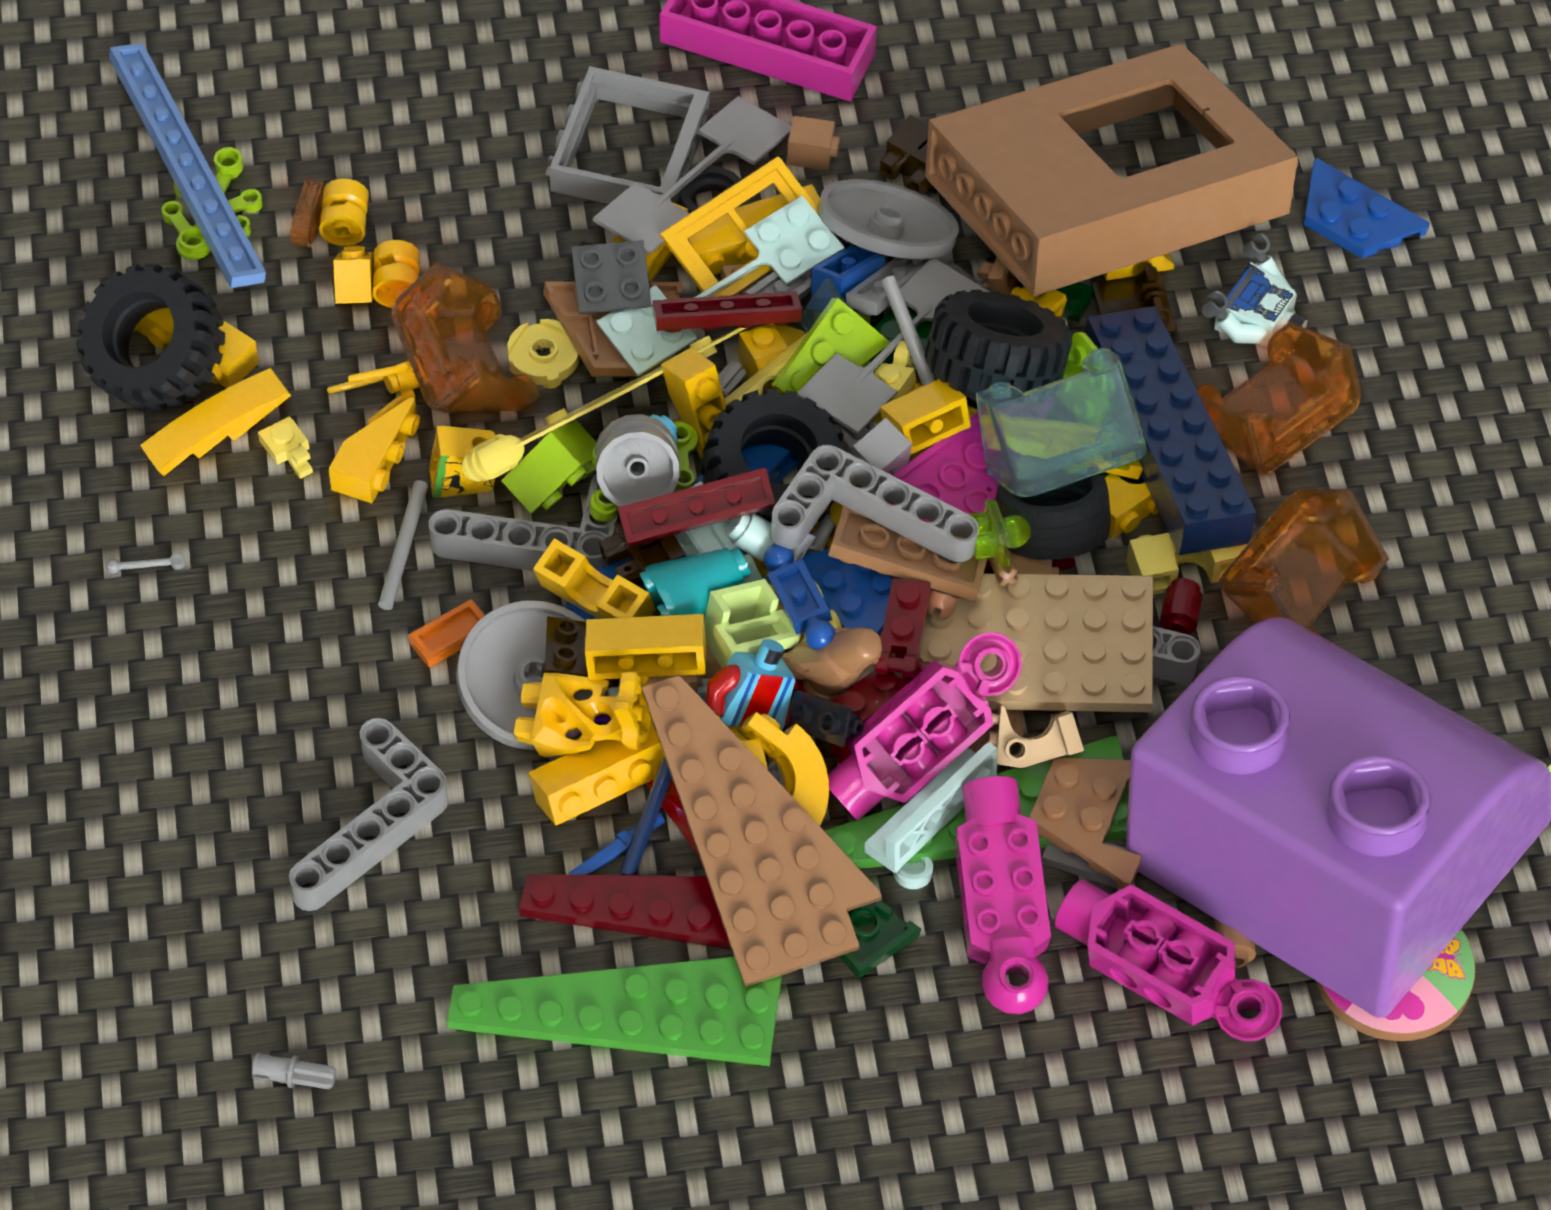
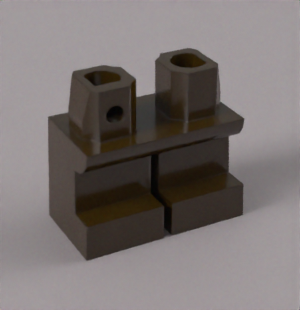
M909 115L887 140L886 154L880 161L879 172L881 175L892 180L902 173L907 176L906 187L919 194H923L929 189L935 193L938 192L925 178L928 139L927 124Z
M621 522L614 523L616 534L599 542L601 555L607 565L624 558L627 561L614 567L615 577L618 574L637 586L641 585L645 591L644 583L640 577V573L645 571V567L686 557L674 535L628 547Z

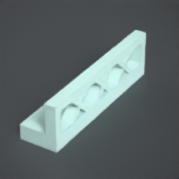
M987 742L977 753L969 748L963 751L865 842V853L896 873L964 808L963 785L979 778L997 776V747Z

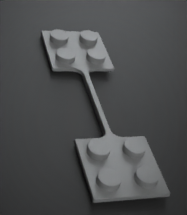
M737 96L698 129V134L716 143L718 148L664 194H656L635 182L594 216L592 221L627 242L644 240L645 252L650 255L664 243L659 233L690 214L671 202L670 199L723 154H735L755 165L790 134L791 125Z
M936 258L929 259L900 289L906 305L917 313V316L912 320L915 328L923 321H932L937 304L949 294L954 295L957 291L962 290L970 292L972 289L990 292ZM900 332L867 367H859L836 353L796 394V397L804 401L808 397L815 401V407L818 410L826 409L832 415L834 421L858 435L880 412V406L888 403L897 394V390L876 378L874 370L896 349L899 342L904 340L902 333Z

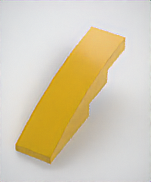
M269 368L230 386L198 404L166 425L140 446L155 468L165 476L192 453L201 458L227 436L235 441L288 399L291 394L275 372Z

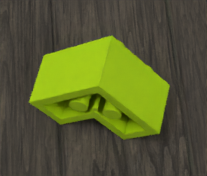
M574 419L550 431L501 481L531 514L542 507L548 511L561 500L563 495L559 491L567 483L572 487L581 479L585 480L596 471V467L591 462V455L597 442Z

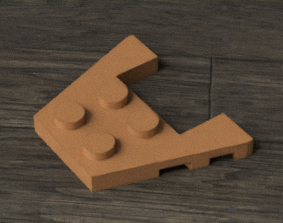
M545 282L543 294L592 377L637 376L596 324L597 320L612 311L579 314L576 282ZM650 282L649 288L656 285L667 299H680L683 287L682 282ZM667 359L662 361L658 365L654 366L653 368L649 369L645 373L641 374L640 376H643L648 372L656 368H659L662 363L667 361Z
M1054 758L1029 817L1037 821L1038 834L1068 854L1071 851L1089 862V868L1100 875L1104 872L1116 880V886L1123 889L1130 884L1133 885L1141 865L1142 855L1104 844L1125 790L1129 788L1131 760Z

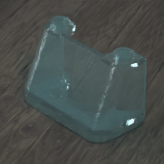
M1109 348L1095 349L1083 359L1084 372L1026 392L1011 386L1010 383L999 382L991 385L987 390L976 393L987 474L1012 494L1020 497H1031L1143 458L1147 453L1146 438L1120 357Z

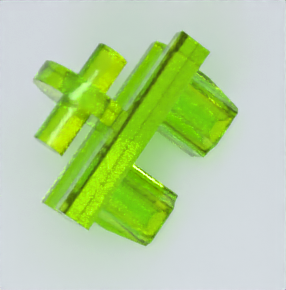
M996 500L985 501V512L969 514L976 519L979 526L974 553L975 558L994 557L998 568L1001 566L1009 567L1010 560L1005 546L1016 548L1025 544L1031 535L1030 525L1025 518L1017 515L1003 519Z

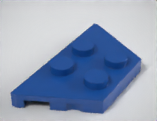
M1318 158L1314 160L1304 217L1305 226L1362 259L1376 254L1380 249H1389L1400 245L1402 238L1416 233L1421 237L1428 232L1430 222Z
M830 549L805 554L802 560L813 580L820 587L829 610H834L837 614L842 628H870L880 636L884 627L892 579L900 578L883 575L875 570L856 564L844 563L837 558L828 556Z

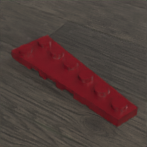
M527 874L519 907L521 917L731 950L706 876Z

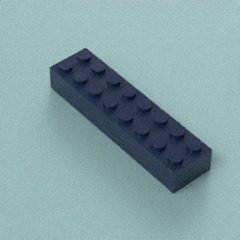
M1156 306L1087 316L1084 333L1121 376V384L1110 401L1109 407L1126 443L1143 467L1141 475L1178 554L1184 555L1250 544L1257 512Z

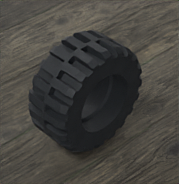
M149 263L144 268L138 264L129 266L125 269L126 274L117 271L108 277L110 282L104 286L100 283L93 291L96 296L92 302L87 301L82 310L86 312L84 320H79L77 332L82 334V339L77 340L78 353L85 356L81 358V364L85 372L91 374V380L97 387L135 408L142 410L150 408L153 411H161L167 408V404L174 408L186 402L184 397L187 395L192 398L197 396L202 391L199 386L204 381L209 383L215 374L211 372L214 365H220L223 354L219 352V346L225 344V332L219 329L224 324L222 314L216 310L217 303L211 295L204 292V288L176 270ZM169 308L174 322L173 335L169 346L154 362L142 367H133L129 356V342L134 328L147 314L158 309Z
M972 289L970 292L962 290L957 291L954 295L949 294L937 304L925 349V359L930 371L935 373L936 378L941 382H947L949 387L956 391L961 390L966 392L968 396L984 398L986 401L993 403L998 401L1005 402L1006 405H1017V403L1032 405L1036 401L1040 403L1046 401L1060 389L1072 346V335L1069 327L1060 316L1056 317L1052 310L1040 307L1039 303L1020 299V296L1013 294H1001L999 291L990 290V292H983L982 290Z
M764 389L762 395L759 396L757 392L753 391L744 394L741 402L739 399H734L726 405L724 412L719 413L714 420L700 462V473L703 475L702 483L706 484L751 472L752 470L743 458L742 451L753 445L774 444L792 452L802 465L819 446L832 445L849 453L848 445L842 442L844 434L838 424H831L832 415L826 409L818 410L815 407L816 402L808 397L804 401L796 397L797 393L787 390L785 394H777L776 389ZM822 468V470L831 471V469ZM770 482L775 503L779 501L790 484ZM802 496L804 498H813L811 496ZM831 500L817 522L821 521L830 512V507L834 500ZM773 508L756 512V514L771 523ZM784 523L783 525L793 526L794 524Z

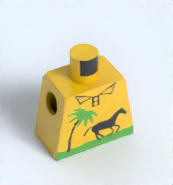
M437 426L429 465L433 498L485 493L493 490L495 479L475 482L463 474L461 466L464 457L470 453L471 449L495 436L493 431Z

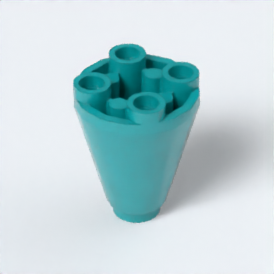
M738 547L730 551L728 548L651 564L645 567L644 572L640 573L644 587L650 593L654 605L661 602L660 605L656 606L661 616L703 614L704 617L710 591L743 584L745 582L744 578L751 575L749 566Z

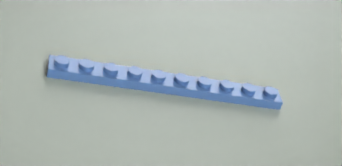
M137 43L110 47L109 59L230 288L264 283L266 271L144 44Z

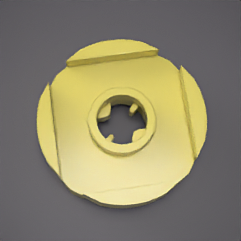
M540 319V324H533L531 326H528V322L522 324L514 330L508 340L507 348L510 371L528 383L542 385L548 389L558 387L562 380L568 378L576 370L580 361L579 354L557 320ZM543 348H549L550 354L539 356L535 351H543Z

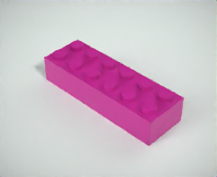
M667 0L660 13L661 43L849 102L854 97L876 51L877 26L794 0Z

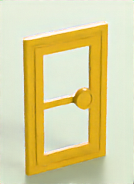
M779 156L659 233L662 240L701 292L706 291L719 282L687 239L725 214H728L747 239L744 250L746 255L752 259L733 272L735 273L756 260L759 256L756 247L744 234L748 227L734 210L736 207L771 184H774L788 204L803 196L818 214L817 206ZM761 265L713 296L736 295L773 269L768 265Z

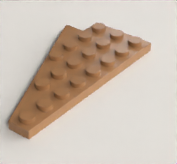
M680 675L642 687L648 711L744 987L859 950L860 945L847 911L880 901L882 896L876 886Z

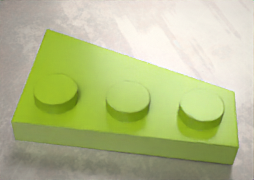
M832 298L775 378L771 387L780 394H785L786 390L798 393L836 353L860 367L891 342L839 298Z

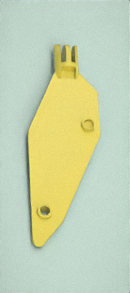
M738 327L714 340H711L708 335L690 344V347L704 357H708L717 352L716 344L746 328ZM660 366L568 414L565 408L545 417L547 425L522 438L513 435L505 436L503 434L491 437L475 446L464 457L461 465L463 474L475 482L481 480L488 481L499 477L518 465V462L522 459L525 444L663 373L662 367Z

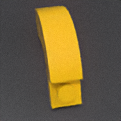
M755 712L745 719L737 732L747 740L761 738L764 753L774 760L781 771L784 788L820 826L828 806L829 781L826 766L818 747L798 724L782 732L780 724L775 719L766 714L760 715Z

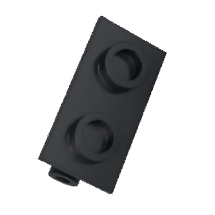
M794 689L787 728L798 724L810 736L845 747L846 737L861 735L865 724L859 715L851 714L852 708Z

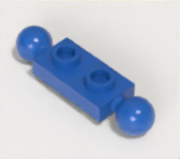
M776 544L769 546L764 554L765 566L771 571L767 573L768 580L797 635L805 632V641L810 648L818 650L825 647L832 641L836 632L834 627L828 622L832 620L830 610L804 561L800 559L794 562V553L791 549Z

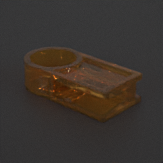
M310 177L305 179L291 223L290 241L292 245L310 248L313 244L322 211L324 179H320L319 182L310 181Z

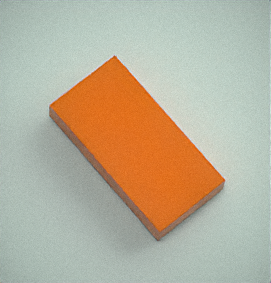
M470 599L408 634V642L427 667L430 668L460 651L471 629L485 615L476 603Z

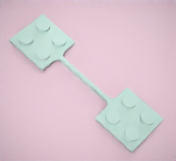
M800 196L744 231V234L759 252L756 260L696 297H711L761 265L770 266L784 284L787 285L810 271L814 266L844 250V246L822 222L819 215L806 199ZM656 285L650 288L652 307L615 310L596 321V324L637 376L645 373L698 339L691 329H683L674 333L656 330L653 317V300L667 299Z

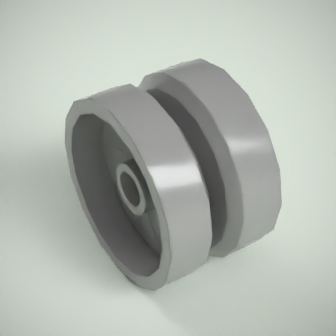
M643 414L625 415L612 421L600 433L595 446L597 482L603 494L614 504L621 507L674 492L680 477L677 444L670 430L658 419Z

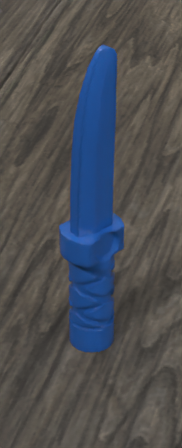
M660 812L657 816L653 830H655L665 822ZM638 823L628 831L622 830L616 835L614 842L570 871L568 875H589L604 867L625 851H628Z

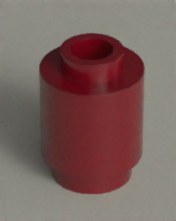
M1178 578L1173 580L1170 586L1166 588L1160 616L1162 628L1184 634H1191L1197 629L1203 598L1198 583L1191 579Z

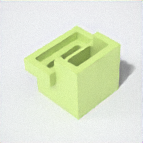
M765 579L710 591L704 618L706 645L710 648L721 668L725 667L731 655L736 652L757 654L764 639H771L780 643L784 647L782 655L785 654L786 649L799 644L801 635L796 634L784 610H777L779 599Z

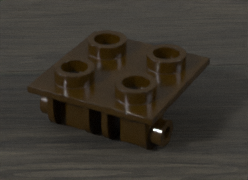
M1151 263L1141 264L1136 277L1092 282L1099 314L1156 306L1168 333L1177 332L1162 274H1158L1157 268Z
M547 616L545 662L542 665L541 677H543L544 673L588 677L585 657L586 622ZM621 679L604 680L609 681V688L618 687Z

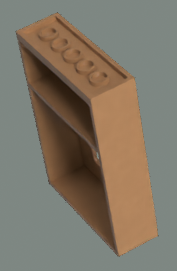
M1181 43L929 119L925 178L1033 296H1037L1289 214L1294 194L1293 187L1296 168L1298 167V156ZM1174 106L1216 149L1121 178L1084 142L1079 134Z

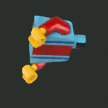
M764 639L757 654L734 653L725 667L708 681L704 702L725 725L740 727L745 719L755 712L760 715L766 714L775 719L781 726L780 730L783 729L784 724L787 725L794 689L798 690L795 675L781 658L784 647L777 641Z

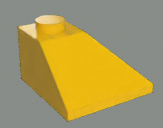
M762 324L739 333L738 360L748 377L751 378L805 335L802 330L786 325L779 326L775 324ZM768 381L764 384L763 391L764 389H772Z

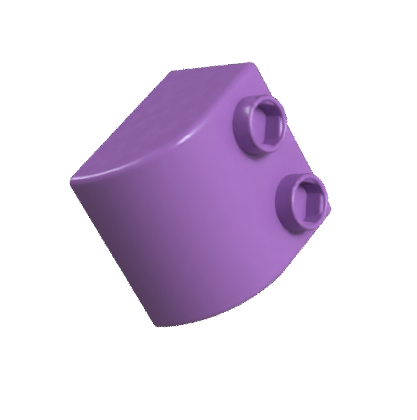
M1274 617L1254 624L1232 640L1134 744L1131 750L1126 851L1142 855L1141 865L1138 870L1142 875L1222 924L1235 929L1245 938L1371 1015L1382 1018L1392 1012L1551 821V772L1547 765L1536 757L1288 618Z

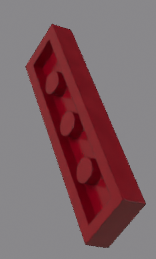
M797 291L653 300V317L657 331L664 330L671 333L694 328L715 330L726 326L750 328L757 324L784 326L791 322H802V307Z
M765 467L618 507L627 545L631 547L774 508L776 503Z

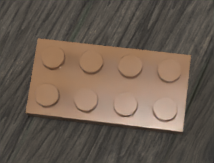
M843 506L828 556L837 558L844 563L856 564L875 570L883 575H891L904 580L931 582L932 589L948 593L956 598H964L975 602L979 593L990 546L977 542L975 553L969 560L954 562ZM955 536V538L958 539H966L963 537Z

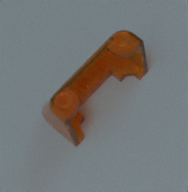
M437 262L399 295L393 304L391 312L392 321L427 405L442 413L522 411L528 408L540 397L535 382L532 378L523 374H517L511 379L505 377L486 334V331L497 322L501 312L500 300L495 289Z
M1289 322L1277 330L1268 341L1267 353L1270 364L1223 398L1219 389L1215 386L1203 384L1197 387L1196 390L1223 444L1252 469L1263 474H1269L1350 416L1357 409L1361 399V389L1350 345Z
M1303 489L1292 494L1283 502L1223 572L1219 583L1226 595L1254 623L1269 618L1283 617L1291 619L1320 635L1315 627H1311V625L1347 582L1363 584L1374 580L1381 568L1389 560V557L1351 490Z

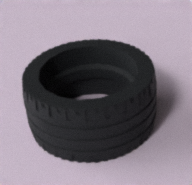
M1072 463L1033 465L1011 473L998 485L996 496L998 527L1009 551H1012L1014 554L1016 553L1019 556L1031 559H1067L1091 552L1093 549L1101 546L1109 536L1111 517L1108 487L1104 476L1092 468Z

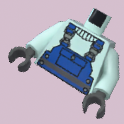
M1263 233L1256 234L1252 237V241L1245 243L1243 246L1244 255L1250 259L1256 258L1257 262L1255 264L1250 262L1227 296L1220 291H1214L1206 297L1208 302L1202 306V314L1207 318L1216 317L1214 329L1226 333L1233 342L1253 343L1266 347L1274 342L1281 331L1299 339L1305 330L1308 320L1293 313L1297 294L1281 274L1271 255L1266 256L1265 252L1270 248V241Z

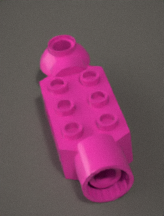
M995 632L979 634L965 645L961 651L959 661L954 666L933 660L864 722L865 728L861 735L846 737L850 755L828 774L829 790L857 821L885 797L906 803L993 726L991 708L984 697L1002 694L1010 689L1019 678L1022 661L1021 653L1015 642L1007 636ZM987 654H995L997 661L994 668L987 672L981 671L980 663L982 658Z
M1005 776L979 778L966 783L962 787L966 823L957 828L954 839L967 957L983 964L987 963L982 975V987L986 998L991 1004L1005 1013L1022 1014L1032 1011L1041 1004L1048 991V976L1044 965L1037 958V956L1047 950L1051 939L1037 821L1021 815L1016 779ZM1010 972H1019L1025 977L1027 983L1019 987L1013 986L1006 980L1005 975Z
M1081 879L1071 888L1063 900L1055 919V927L1088 946L1090 967L1192 1026L1213 1017L1217 1019L1221 1029L1229 1036L1243 1042L1261 1040L1268 1037L1278 1027L1282 1017V1002L1277 992L1267 983L1255 979L1238 980L1235 978L1236 961L1235 943L1132 884L1110 895L1086 880ZM1246 1009H1252L1259 1013L1252 1019H1246L1239 1015L1241 1011Z

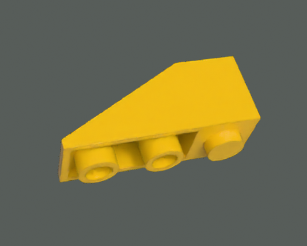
M691 347L662 363L661 367L668 393L682 422L691 425L698 435L695 448L702 459L703 450L714 420L719 413L724 412L726 404L716 365Z
M409 397L344 440L329 467L332 491L372 504L378 492H383L386 489L393 464H398L401 461L405 450V442L409 435H415L420 423V416L416 412L415 398Z

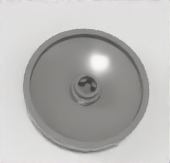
M850 179L834 182L823 189L818 204V215L832 232L861 248L897 258L932 259L946 255L954 248L959 232V226L954 216L938 202L911 189L881 181Z
M545 601L513 602L485 615L467 635L457 663L456 678L458 692L462 704L471 719L493 739L505 745L523 750L537 751L534 745L517 741L514 735V727L518 717L535 718L536 709L523 707L521 692L524 683L542 682L541 671L543 662H545L547 616L586 622L573 611ZM590 690L577 691L574 694V699L579 701L587 700L592 696V692ZM605 691L604 696H608V691ZM579 730L566 734L567 738L577 740L582 736V732Z

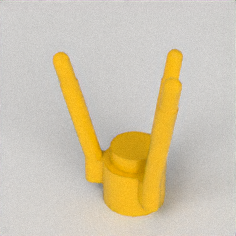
M408 360L395 366L349 375V382L328 387L327 393L343 392L384 381L387 390L391 394L397 393L399 396L367 420L369 425L409 397L415 398L413 390L421 386V380L414 363Z

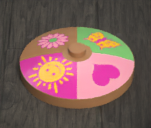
M1460 929L1392 1012L1382 1018L1371 1015L1316 980L1315 982L1327 1006L1350 1027L1366 1035L1383 1040L1412 1041L1440 1032L1461 1014L1473 989L1475 959L1471 945L1463 930Z

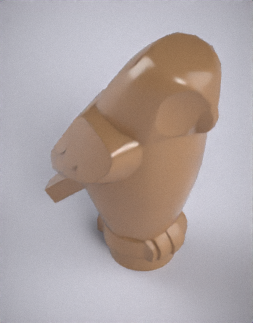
M865 627L853 629L834 628L836 634L825 647L814 650L807 645L806 641L795 645L792 650L781 655V658L795 675L796 680L803 679V687L806 693L831 701L841 694L842 691L850 687L862 675L866 667L870 664H876L881 657V638L873 629Z

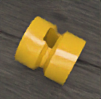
M336 179L325 185L322 196L319 232L322 238L330 244L351 246L363 240L366 231V214L369 201L368 190L363 184L351 179Z
M389 240L379 244L374 249L372 295L379 304L389 308H403L414 304L418 299L420 253L412 243L403 240Z

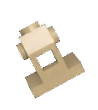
M998 705L997 714L992 713L993 724H996V731H989L988 742L997 747V764L1025 768L1063 755H1072L1084 751L1073 713L1059 711L1050 714L1049 724L1043 733L1035 737L1024 738L1016 734L1011 727L1005 706ZM1018 742L1020 745L1019 752L1011 755L1009 751L1010 746Z

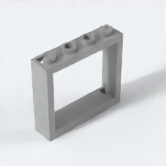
M589 66L584 81L577 84L575 104L568 106L565 130L560 129L558 132L555 156L550 155L548 158V168L545 175L550 177V191L610 204L635 183V181L571 168L597 99L685 118L661 186L636 182L656 194H664L689 172L702 135L697 133L698 129L707 122L709 117V92ZM680 191L670 199L671 202L677 204Z

